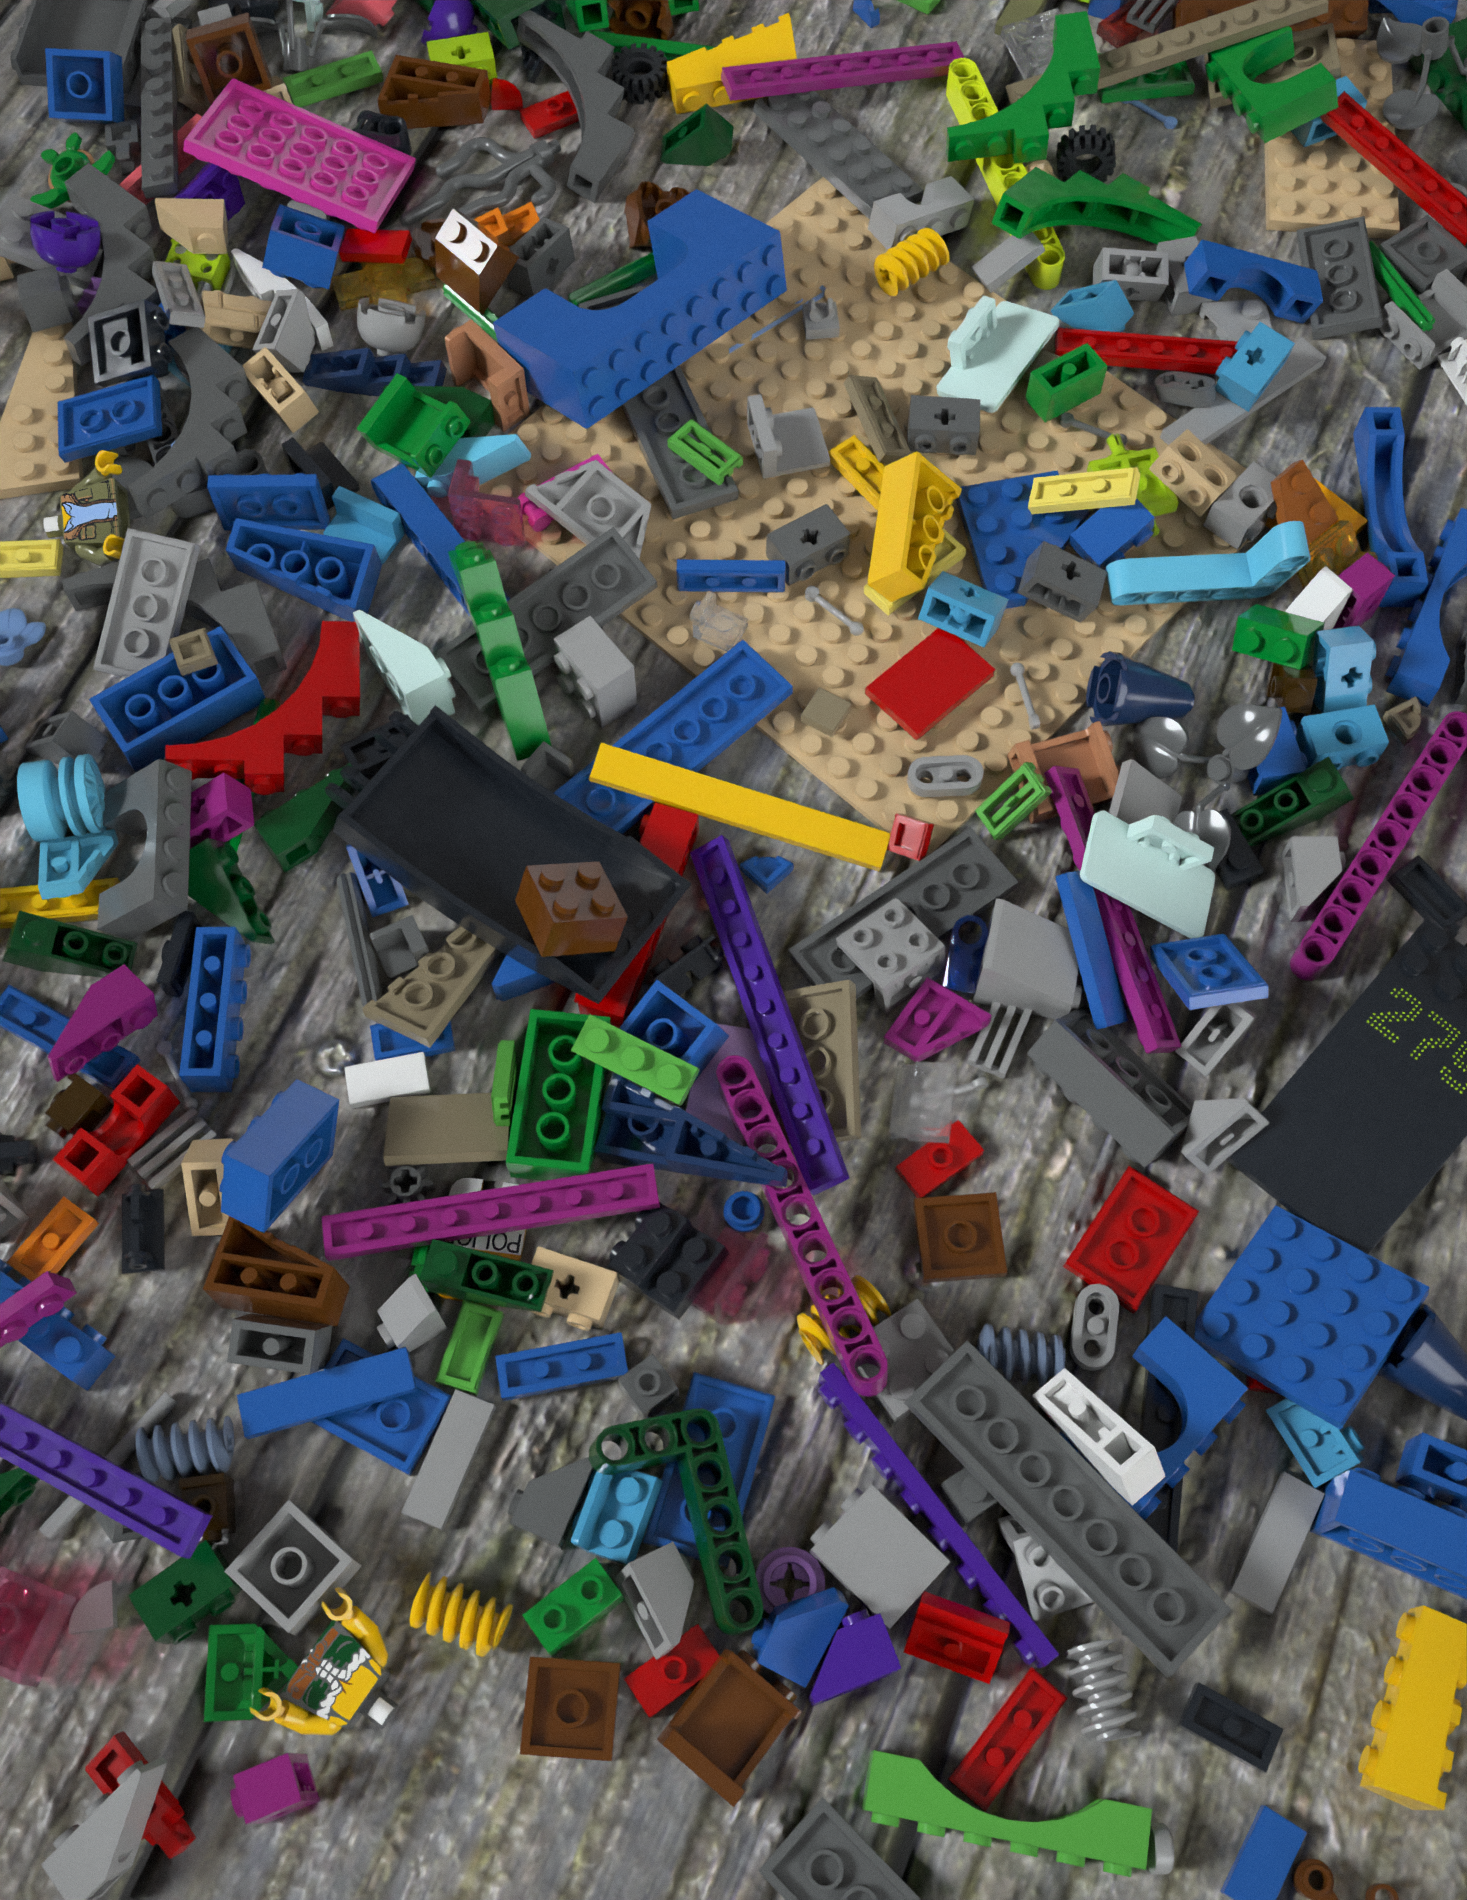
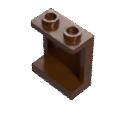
M725 1648L657 1738L665 1748L733 1807H735L746 1792L741 1788L783 1729L792 1718L797 1720L802 1714L793 1704L797 1696L778 1679L772 1685L769 1684L758 1674L763 1666L742 1648L737 1655Z

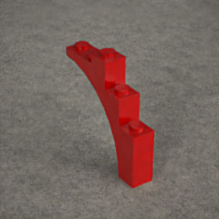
M322 621L319 647L310 670L297 690L277 710L256 724L226 737L196 744L166 745L165 761L192 771V780L197 778H216L222 773H226L234 779H245V786L250 788L251 792L259 795L284 792L285 753H294L298 756L323 754L322 715L336 718L360 716V644L356 622Z

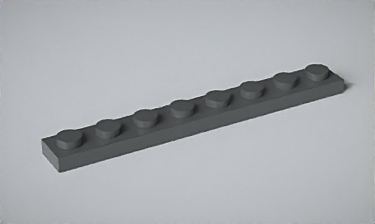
M171 17L152 18L147 22L141 23L142 190L146 199L179 192L177 86L172 28L175 25Z

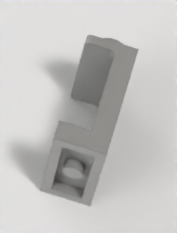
M1448 269L1438 273L1431 288L1418 295L1419 299L1435 317V323L1431 331L1423 332L1393 301L1385 304L1381 313L1382 327H1378V329L1419 370L1437 361V355L1450 352L1452 349L1450 344L1456 338L1463 337L1464 340L1467 339V288Z
M871 1484L864 1493L857 1487L840 1506L845 1511L842 1517L834 1525L829 1520H826L811 1536L810 1540L815 1545L809 1554L816 1560L818 1559L873 1616L881 1613L888 1631L950 1561Z

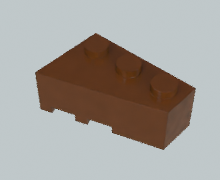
M230 1216L203 1290L221 1308L338 1326L350 1289L347 1282L331 1265L294 1245L291 1246L267 1230L265 1233H262Z

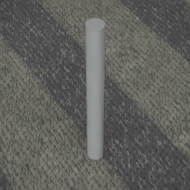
M164 1392L105 1458L121 1466L136 1449L137 1430L143 1427L148 1436L178 1402L168 1393ZM69 1496L39 1528V1531L52 1541L85 1504Z

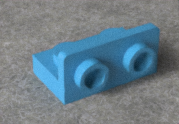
M1287 1398L1266 1410L1314 1488L1365 1460L1360 1451L1365 1449V1446L1351 1425L1346 1428L1343 1426L1340 1430Z
M594 1470L589 1478V1492L584 1506L577 1513L573 1521L571 1543L587 1553L623 1565L634 1561L663 1481L657 1477L635 1470L613 1475H604Z

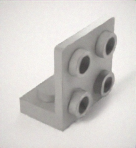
M761 394L747 397V425L763 479L828 467L830 465L829 453L814 408L773 415L770 407L765 408Z
M896 898L836 938L838 947L873 982L876 1004L885 1014L912 997L927 977L935 981L947 972L945 945Z
M1011 1515L997 1519L1002 1537L1015 1554L1029 1615L1034 1621L1094 1602Z

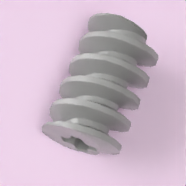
M1118 1638L1077 1645L1064 1653L1065 1659L1078 1661L1080 1664L1068 1672L1069 1678L1082 1680L1084 1683L1072 1691L1073 1697L1088 1701L1086 1705L1076 1711L1077 1716L1092 1719V1723L1081 1730V1735L1095 1738L1096 1743L1142 1735L1141 1730L1126 1727V1723L1136 1717L1137 1712L1136 1710L1123 1708L1121 1703L1133 1695L1132 1691L1117 1688V1684L1128 1677L1126 1671L1113 1669L1112 1666L1124 1658L1122 1652L1112 1651L1108 1648Z

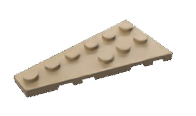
M72 322L32 332L0 421V499L72 489L83 480L82 458L64 463L58 451V401L78 396L76 362L72 359L64 336L74 327Z

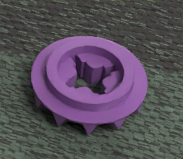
M796 1547L779 1548L769 1553L759 1564L755 1574L763 1602V1609L769 1615L774 1607L787 1603L784 1589L770 1586V1583L784 1580L788 1565H792L791 1572H794L795 1580L809 1583V1586H802V1589H796L791 1601L825 1590L823 1570L818 1561L805 1550Z

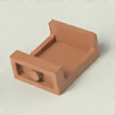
M471 319L445 336L453 382L460 386L469 379L475 378L488 390L491 396L495 424L503 432L530 415L524 368Z
M1100 721L1092 723L1085 730L1032 745L1030 740L1015 743L1008 753L1013 773L1025 762H1032L1036 767L1035 773L1041 774L1044 778L1042 783L1045 786H1048L1044 772L1053 766L1079 769L1092 806L1112 801L1121 769L1119 765H1115L1111 753L1113 744L1110 734L1106 730L1103 731ZM1027 778L1018 785L1019 790L1029 782ZM1034 790L1033 792H1031V793L1023 800V802H1024L1030 795H1032V794L1035 792V790ZM1049 795L1028 817L1031 824L1057 817L1059 813L1055 802Z

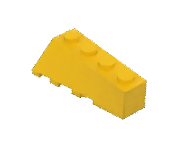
M789 13L779 16V22L764 27L763 23L751 28L752 33L735 40L733 35L722 39V43L713 49L708 50L706 47L668 61L667 88L676 114L697 111L706 103L711 107L758 99L749 98L730 101L721 80L722 67L797 59Z
M918 451L884 467L867 585L890 602L925 588L936 559L934 549L936 545L942 543L945 535L942 528L945 521L951 519L954 512L952 502L960 496L962 491L961 487Z
M1422 1605L1409 1609L1408 1613L1404 1612L1398 1622L1396 1638L1400 1639L1396 1657L1391 1656L1384 1671V1682L1388 1683L1384 1700H1379L1374 1708L1371 1726L1376 1728L1371 1746L1367 1745L1361 1754L1358 1771L1363 1774L1360 1786L1412 1810L1444 1811L1447 1793L1438 1790V1786L1443 1773H1449L1453 1764L1454 1752L1448 1750L1446 1742L1447 1736L1460 1724L1463 1708L1461 1707L1460 1700L1455 1698L1456 1689L1461 1690L1467 1684V1624Z

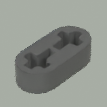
M1171 371L1163 373L1155 379L1156 396L1160 401L1188 407H1204L1216 400L1215 380L1211 377Z

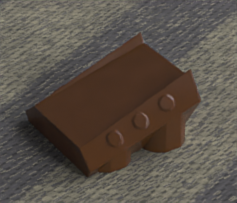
M607 0L608 5L613 9L609 19V30L611 33L668 40L675 36L668 0Z
M641 182L638 189L626 198L624 214H626L629 248L652 247L647 221L691 192L679 187H674L670 191H662L653 182Z

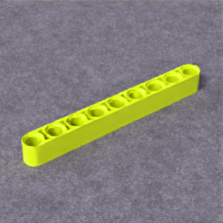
M968 58L953 60L949 66L946 96L959 125L981 120L999 112L975 62ZM1012 154L976 158V162L997 207L1002 194L1028 174L1023 163L1014 164ZM1053 226L1033 231L1046 251L1025 266L1031 282L1034 286L1043 290H1051L1059 284L1065 260V252Z

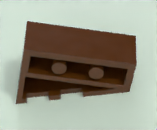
M395 55L377 100L380 114L403 118L406 121L407 129L482 124L491 104L488 71Z

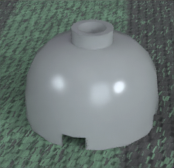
M363 298L358 302L357 327L363 340L368 345L377 348L378 355H397V352H406L414 348L420 341L424 330L426 311L422 310L417 314L416 306L385 298H379L378 305H369V298Z

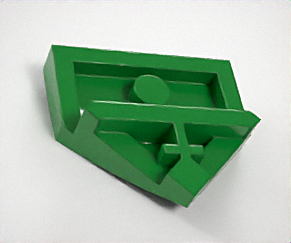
M256 1624L209 1625L204 1722L251 1720L255 1715L250 1712L249 1708L252 1707L260 1711L270 1701V1697L263 1695L258 1690L264 1687L277 1693L297 1670L298 1666Z

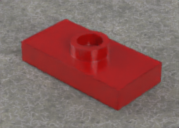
M568 91L519 110L520 119L534 139L579 121L577 109Z
M957 1120L895 1167V1172L917 1198H926L983 1155L984 1149L964 1125Z
M696 1624L681 1635L680 1643L665 1656L658 1660L653 1656L625 1677L624 1680L651 1719L701 1681L718 1659L719 1654L699 1624Z

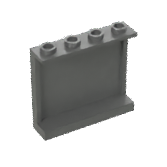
M32 0L31 5L27 7L23 27L19 29V39L15 50L11 52V66L13 70H16L22 85L47 87L45 48L110 51L122 57L123 93L128 94L141 65V23L152 19L147 6L155 0Z

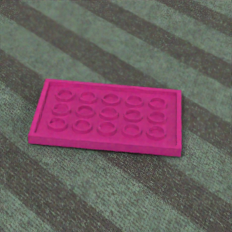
M234 78L231 79L187 135L183 148L184 152L194 155L201 161L215 164L228 170L233 175L243 176L259 183L266 189L280 192L291 197L296 202L308 204L329 216L338 217L354 224L361 230H368L373 233L377 231L413 172L416 158Z

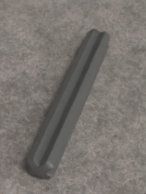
M349 872L339 875L336 881L361 1002L364 1007L372 999L375 1002L383 996L372 941L369 936L370 932L359 880L355 873Z

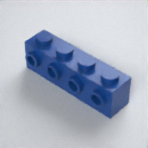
M196 927L179 1077L191 1092H232L233 1079H237L239 1076L240 1060L236 1054L237 1041L242 1040L244 1033L243 1019L239 1015L241 1004H245L247 1001V984L243 977L244 968H249L251 963V949L249 944H245L236 927Z
M1 1259L0 1304L31 1283L24 1276L18 1283L7 1274L12 1267ZM63 1306L57 1313L43 1317L29 1327L28 1332L18 1341L72 1382L88 1391L116 1356L102 1346L107 1339L105 1336L87 1323L80 1330L70 1322L75 1314Z
M1422 1432L1405 1442L1394 1482L1421 1492L1425 1495L1424 1500L1434 1501L1435 1498L1467 1513V1450Z

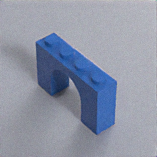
M1167 1316L1144 1339L1132 1356L1171 1391L1181 1412V1430L1177 1441L1171 1447L1157 1452L1166 1477L1133 1506L1121 1496L1144 1521L1162 1502L1155 1496L1160 1488L1167 1483L1173 1489L1190 1470L1183 1463L1189 1455L1195 1451L1202 1456L1218 1438L1211 1431L1218 1422L1223 1419L1230 1424L1246 1406L1239 1398L1248 1389ZM1061 1431L1059 1434L1084 1458Z

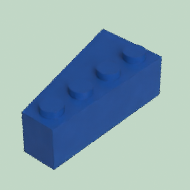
M235 518L226 546V552L238 571L351 622H356L353 612L357 610L368 614L382 568V563L374 544Z

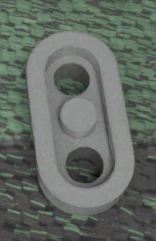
M968 755L921 757L911 763L907 775V784L914 794L921 797L970 795L980 788L984 771L981 763ZM965 776L969 781L962 782L957 777ZM921 778H928V779H930L932 782H931V783H923V782L920 781V779H921Z
M1092 1284L1085 1287L1076 1298L1074 1306L1070 1354L1073 1361L1079 1367L1089 1371L1105 1367L1112 1359L1115 1351L1119 1300L1112 1289L1102 1284ZM1089 1303H1098L1102 1307V1314L1095 1315L1091 1313L1088 1307ZM1084 1344H1094L1098 1350L1097 1355L1089 1356L1086 1354Z

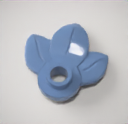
M9 608L1 611L0 665L9 666L19 662L24 656V648L37 643L44 636L46 630L45 623H27L24 612L18 608Z

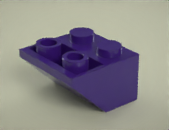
M210 162L173 197L181 199H224L227 221L246 204L237 175H233L228 170Z

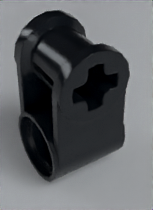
M370 110L360 112L357 117V126L351 129L352 131L411 156L412 147L406 121L403 118L379 114Z

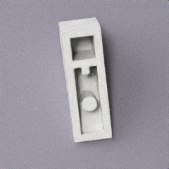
M1064 1368L1032 1395L1034 1401L1099 1475L1132 1506L1166 1477L1155 1447L1067 1369Z

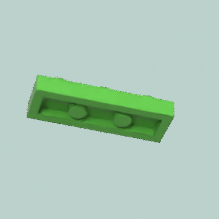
M371 50L284 77L283 81L293 105L304 107L384 82L382 70Z
M589 1014L571 1049L572 1052L680 1106L683 1105L700 1071L699 1068Z

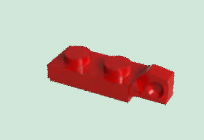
M122 1731L115 1734L85 1767V1771L103 1794L108 1792L112 1794L120 1786L117 1778L127 1768L140 1760L144 1765L148 1764V1761L127 1734ZM161 1780L141 1840L146 1839L152 1846L158 1844L167 1857L171 1859L183 1853L196 1839V1836L185 1819L181 1818L185 1813L182 1807L178 1805V1800Z

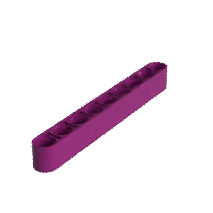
M1454 711L1444 717L1290 959V968L1298 978L1305 981L1318 979L1335 958L1467 747V713ZM1398 813L1403 814L1406 818L1401 817ZM1380 840L1386 842L1389 846L1384 845ZM1362 868L1368 869L1372 875L1364 872ZM1343 896L1350 897L1355 903L1348 902ZM1324 924L1331 925L1337 932L1328 930ZM1306 953L1316 956L1319 962L1309 959Z
M727 1056L721 1060L716 1070L721 1098L742 1145L753 1149L761 1157L777 1166L781 1165L788 1171L787 1179L793 1182L789 1187L781 1189L770 1185H760L851 1387L862 1396H875L882 1392L887 1385L888 1363L886 1355L752 1065L742 1056ZM733 1077L744 1078V1081L738 1084L728 1083V1080ZM749 1110H756L760 1112V1114L754 1118H745L742 1116L745 1112ZM765 1144L776 1146L775 1150L769 1153L758 1151V1148ZM797 1214L809 1217V1220L801 1225L789 1222L790 1218ZM819 1250L826 1254V1257L818 1262H812L805 1258L809 1252ZM831 1287L839 1288L844 1292L840 1298L835 1300L826 1299L822 1296V1293ZM847 1325L857 1326L862 1331L860 1335L851 1339L844 1338L839 1334L841 1328ZM867 1363L875 1365L880 1370L872 1378H863L856 1371L858 1367Z

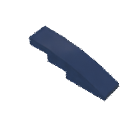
M370 348L311 354L310 362L306 366L302 381L306 386L336 392L381 396L383 387L389 385L397 373L406 377L413 386L443 387L447 368L442 360L411 363L406 354L375 357Z

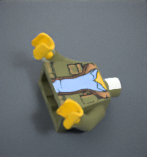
M104 450L98 452L95 458L96 467L90 474L76 484L71 491L60 496L61 515L44 518V529L49 538L63 536L65 544L74 550L80 558L100 567L106 566L118 559L120 560L127 528H131L128 492L115 478H112L113 474L120 475L122 473L121 465L114 464L118 453Z

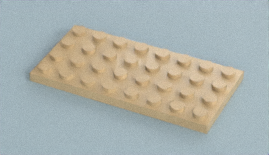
M1336 38L1341 78L1345 76L1349 78L1368 101L1365 110L1395 135V126L1392 127L1384 119L1382 113L1385 100L1393 94L1391 63L1379 57L1377 40ZM1289 131L1265 143L1266 230L1297 232L1300 229L1364 216L1368 238L1389 239L1399 233L1398 187L1339 135L1303 147L1295 135Z

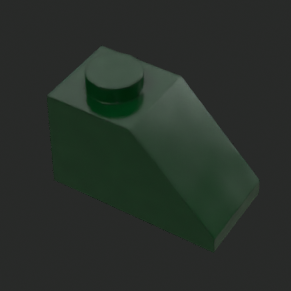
M706 103L663 136L660 161L664 164L710 166L730 153L733 146L734 126Z

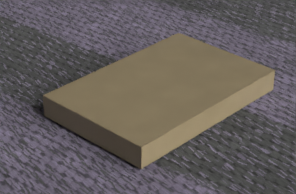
M492 1093L390 1097L383 1152L385 1166L504 1161L507 1156L511 1124L510 1126H496V1123H494L491 1102Z

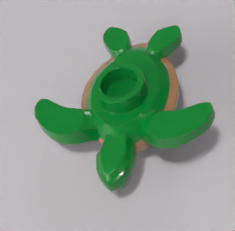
M72 133L67 138L66 150L58 154L53 149H47L41 153L42 159L47 164L52 165L48 175V183L51 190L33 195L30 200L49 209L56 208L66 201L71 203L64 182L87 163L94 166L104 175H107L115 162L114 154L108 150L95 162L90 153L79 149L82 138L78 133Z

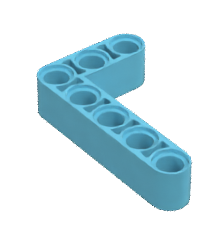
M1289 521L1273 527L1246 553L1128 558L1108 564L1105 571H1107V582L1113 605L1252 599L1264 597L1275 592L1305 566L1311 557L1303 522Z

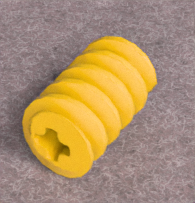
M927 227L922 228L916 234L910 235L906 240L899 242L895 247L889 248L886 253L877 256L874 262L877 282L887 295L897 296L898 290H906L909 284H916L919 277L925 278L928 276L929 271L935 272L939 265H946L949 261V251L944 240L937 232Z
M855 1275L852 1277L851 1282L870 1323L874 1326L879 1324L876 1314L879 1310L890 1317V1309L880 1292L862 1276ZM838 1288V1296L840 1298L844 1292ZM833 1294L825 1296L826 1299L830 1300L838 1299ZM813 1304L810 1308L812 1318L805 1313H800L797 1316L798 1332L812 1356L819 1364L823 1365L825 1364L822 1355L823 1349L828 1350L834 1356L837 1354ZM847 1325L841 1328L839 1334L844 1338L851 1339L850 1330L853 1329L859 1335L862 1331L857 1326Z
M430 1571L423 1580L413 1601L410 1613V1626L418 1629L427 1621L426 1632L431 1636H435L443 1628V1641L451 1643L460 1634V1648L467 1650L476 1641V1655L484 1657L492 1648L494 1651L499 1645L508 1625L513 1605L508 1603L499 1614L496 1612V1597L492 1596L482 1607L479 1605V1590L476 1589L467 1600L463 1599L464 1584L459 1582L454 1590L449 1593L447 1592L448 1577L442 1576L437 1584L433 1586L430 1585Z

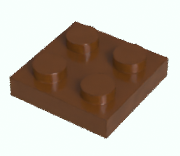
M996 1192L914 1198L913 1207L923 1283L998 1278L1007 1275Z
M530 1656L520 1754L613 1762L621 1664Z

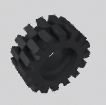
M636 43L631 44V49L628 50L624 46L621 48V53L617 51L614 54L615 59L612 58L611 62L612 80L625 88L622 100L628 97V103L633 104L635 99L638 100L639 104H644V99H648L649 103L654 102V96L660 99L663 96V92L666 93L667 58L664 57V53L661 50L657 52L656 46L652 45L647 49V44L641 43V47L637 48ZM642 72L647 74L635 75L634 73Z
M1080 125L1078 132L1074 128L1068 130L1069 137L1063 134L1061 142L1057 144L1056 151L1059 178L1062 177L1063 182H1066L1079 170L1103 183L1108 180L1107 175L1112 176L1116 167L1115 140H1113V135L1110 132L1106 134V129L1103 127L1096 131V125H1090V129L1085 130V125ZM1084 154L1095 155V157L1087 160L1077 159L1078 156Z

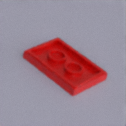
M937 628L866 686L865 695L917 741L994 676L996 669L958 636Z
M1128 1166L1063 1267L1089 1285L1102 1284L1109 1287L1117 1295L1119 1305L1134 1314L1200 1211L1131 1166Z

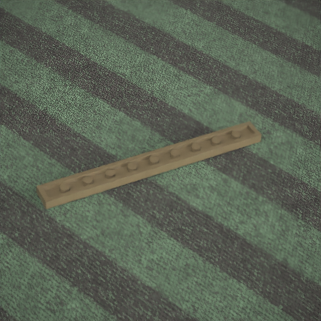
M1257 0L1098 54L1101 67L1098 90L1328 13V0ZM1043 73L1005 86L1009 104L1011 105L1023 97L1037 83Z

